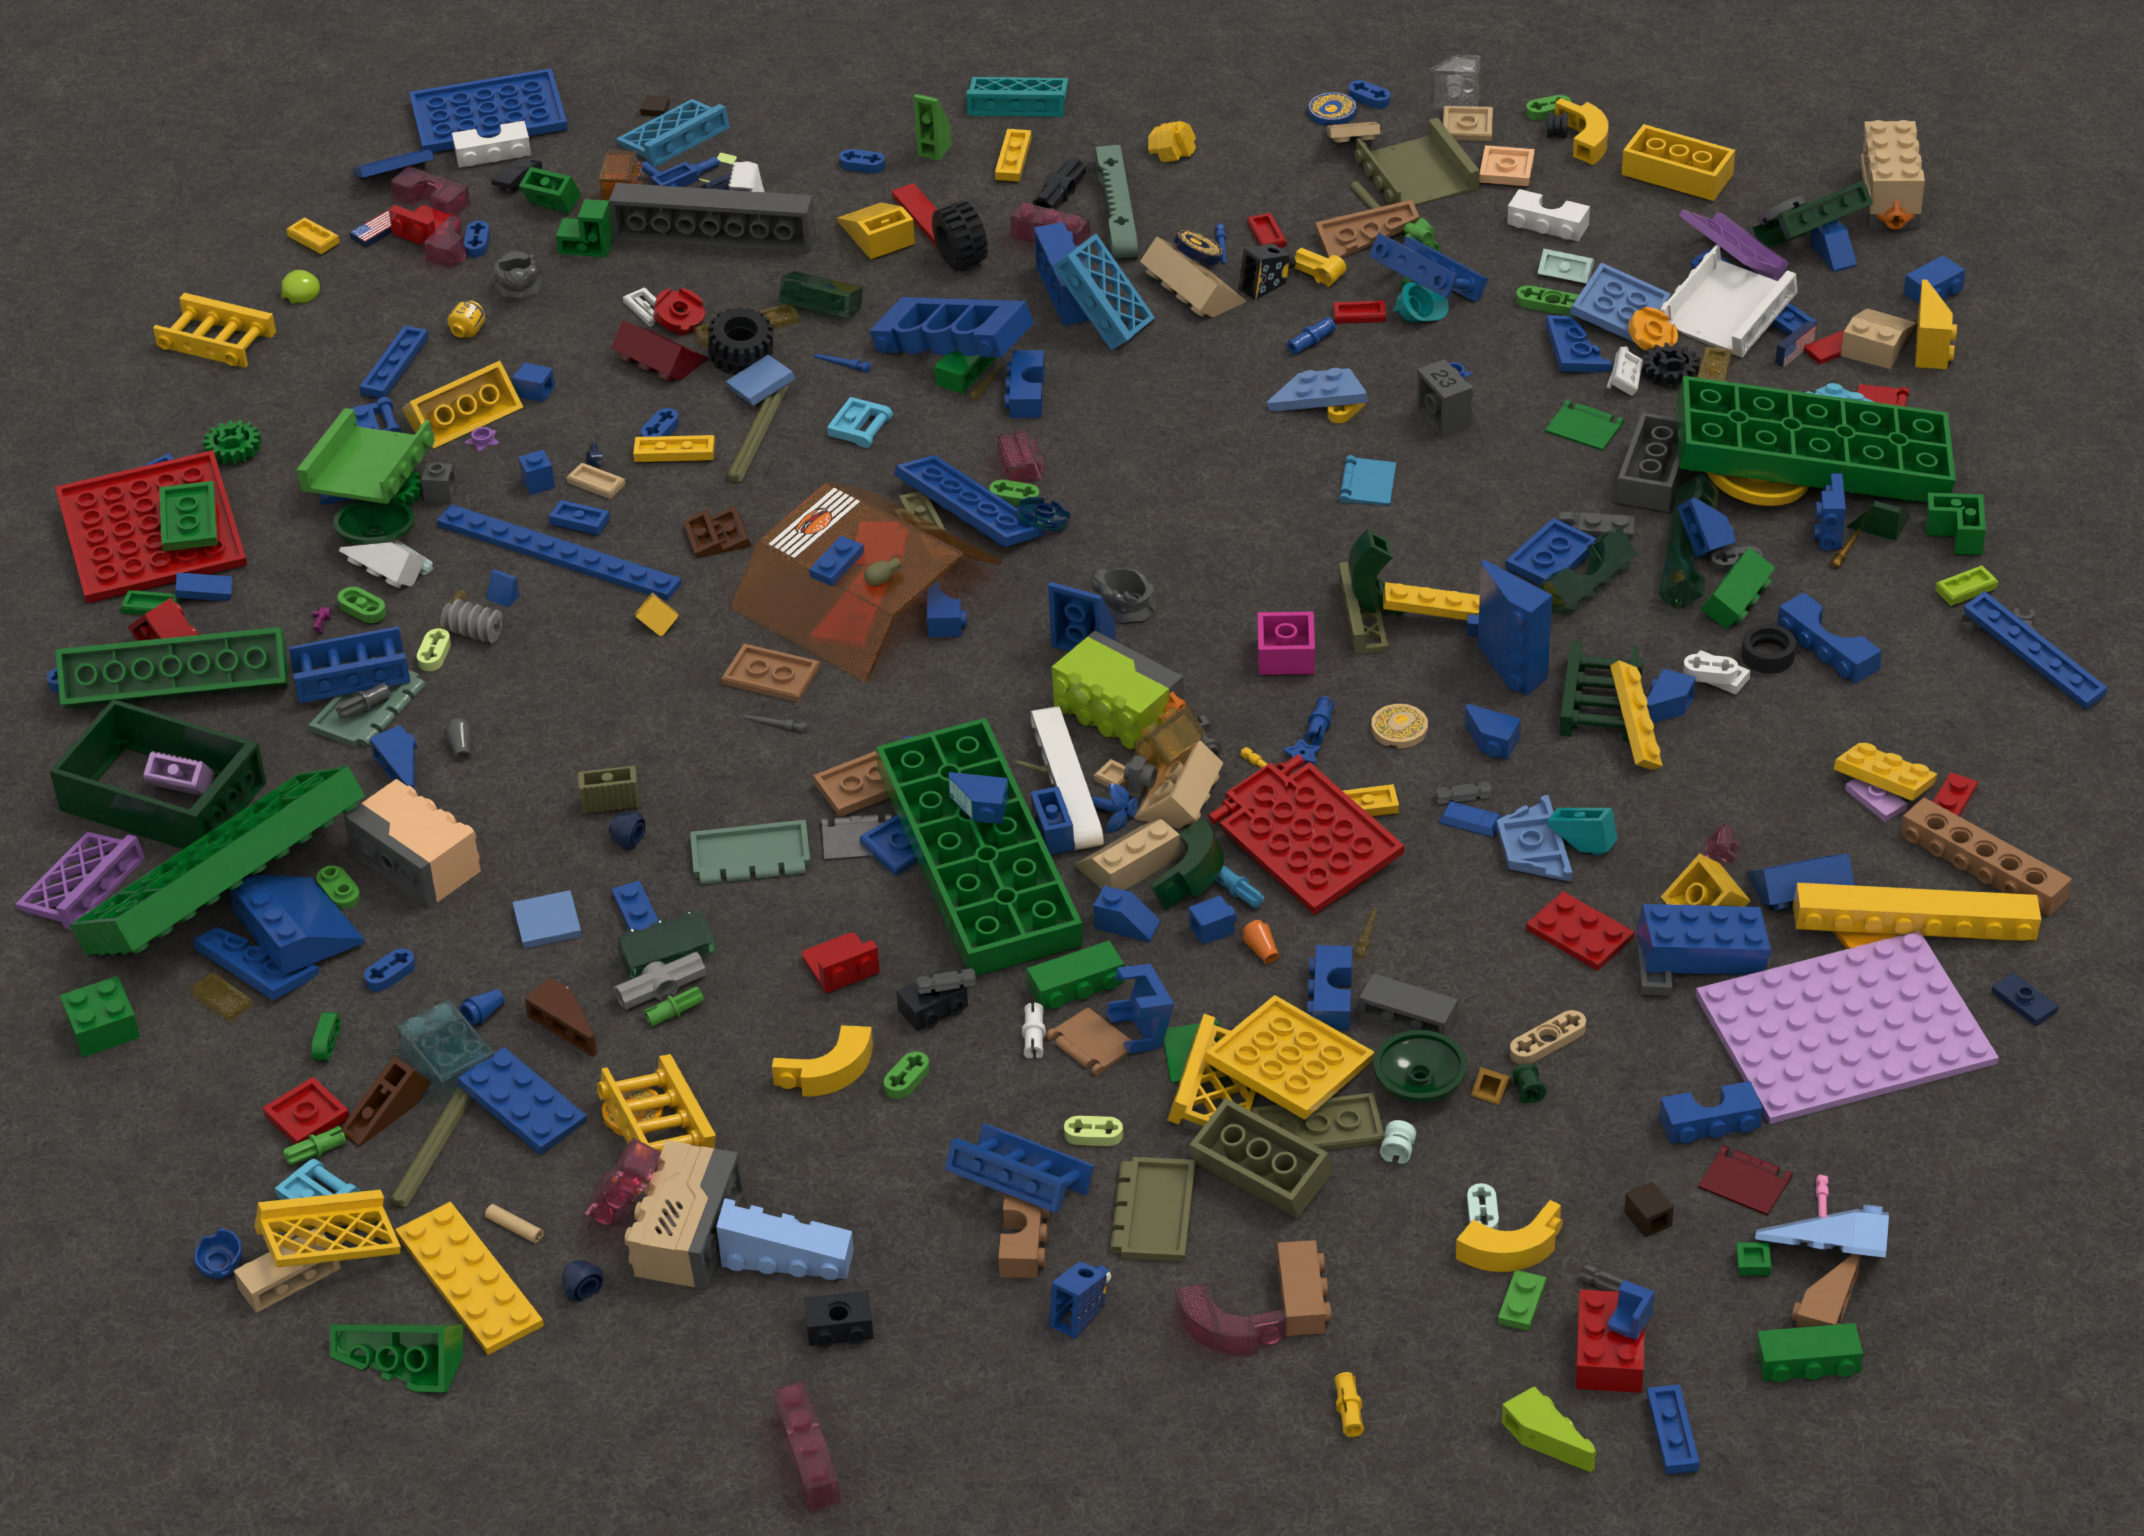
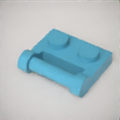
M850 397L828 425L827 435L869 448L873 443V437L885 422L890 421L893 417V412L887 406ZM870 416H874L875 419L866 431H860Z
M317 1159L309 1160L275 1187L276 1196L281 1200L333 1195V1193L312 1180L314 1178H317L337 1193L335 1194L360 1192V1189L351 1183L346 1184L324 1169V1165Z

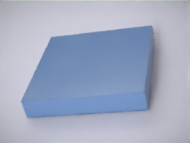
M766 355L727 380L726 383L734 393L754 406L792 382L795 376L790 369L770 355Z
M571 890L513 902L523 949L582 937Z

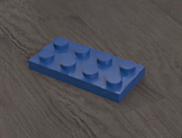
M505 1047L458 1077V1086L540 1155L587 1122L586 1114Z

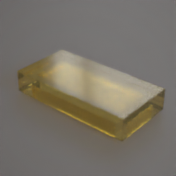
M213 972L190 988L193 996L229 1021H232L253 1005L251 998Z

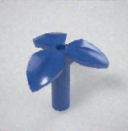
M1109 784L1111 800L1096 796L1091 797L1095 808L1115 813L1106 826V833L1125 827L1127 824V814L1133 819L1138 810V799L1131 798L1129 801L1127 790L1117 784Z

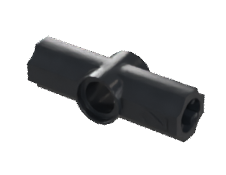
M1072 157L1056 174H1048L1044 182V188L1033 200V208L1038 213L1045 215L1052 213L1063 199L1069 200L1067 199L1069 195L1074 194L1076 184L1086 174V166L1080 159Z

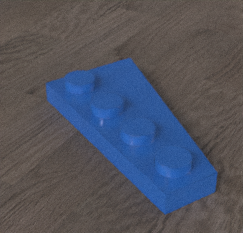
M218 927L194 938V949L273 1001L304 985L319 974V967L310 964L283 975L282 971L278 969L261 946L249 945L248 939Z

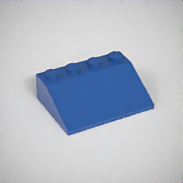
M1483 560L1480 568L1478 646L1503 682L1511 690L1519 691L1528 696L1548 679L1552 595Z
M253 875L243 878V884L230 890L234 915L265 950L278 969L282 971L283 975L365 943L360 933L312 877Z

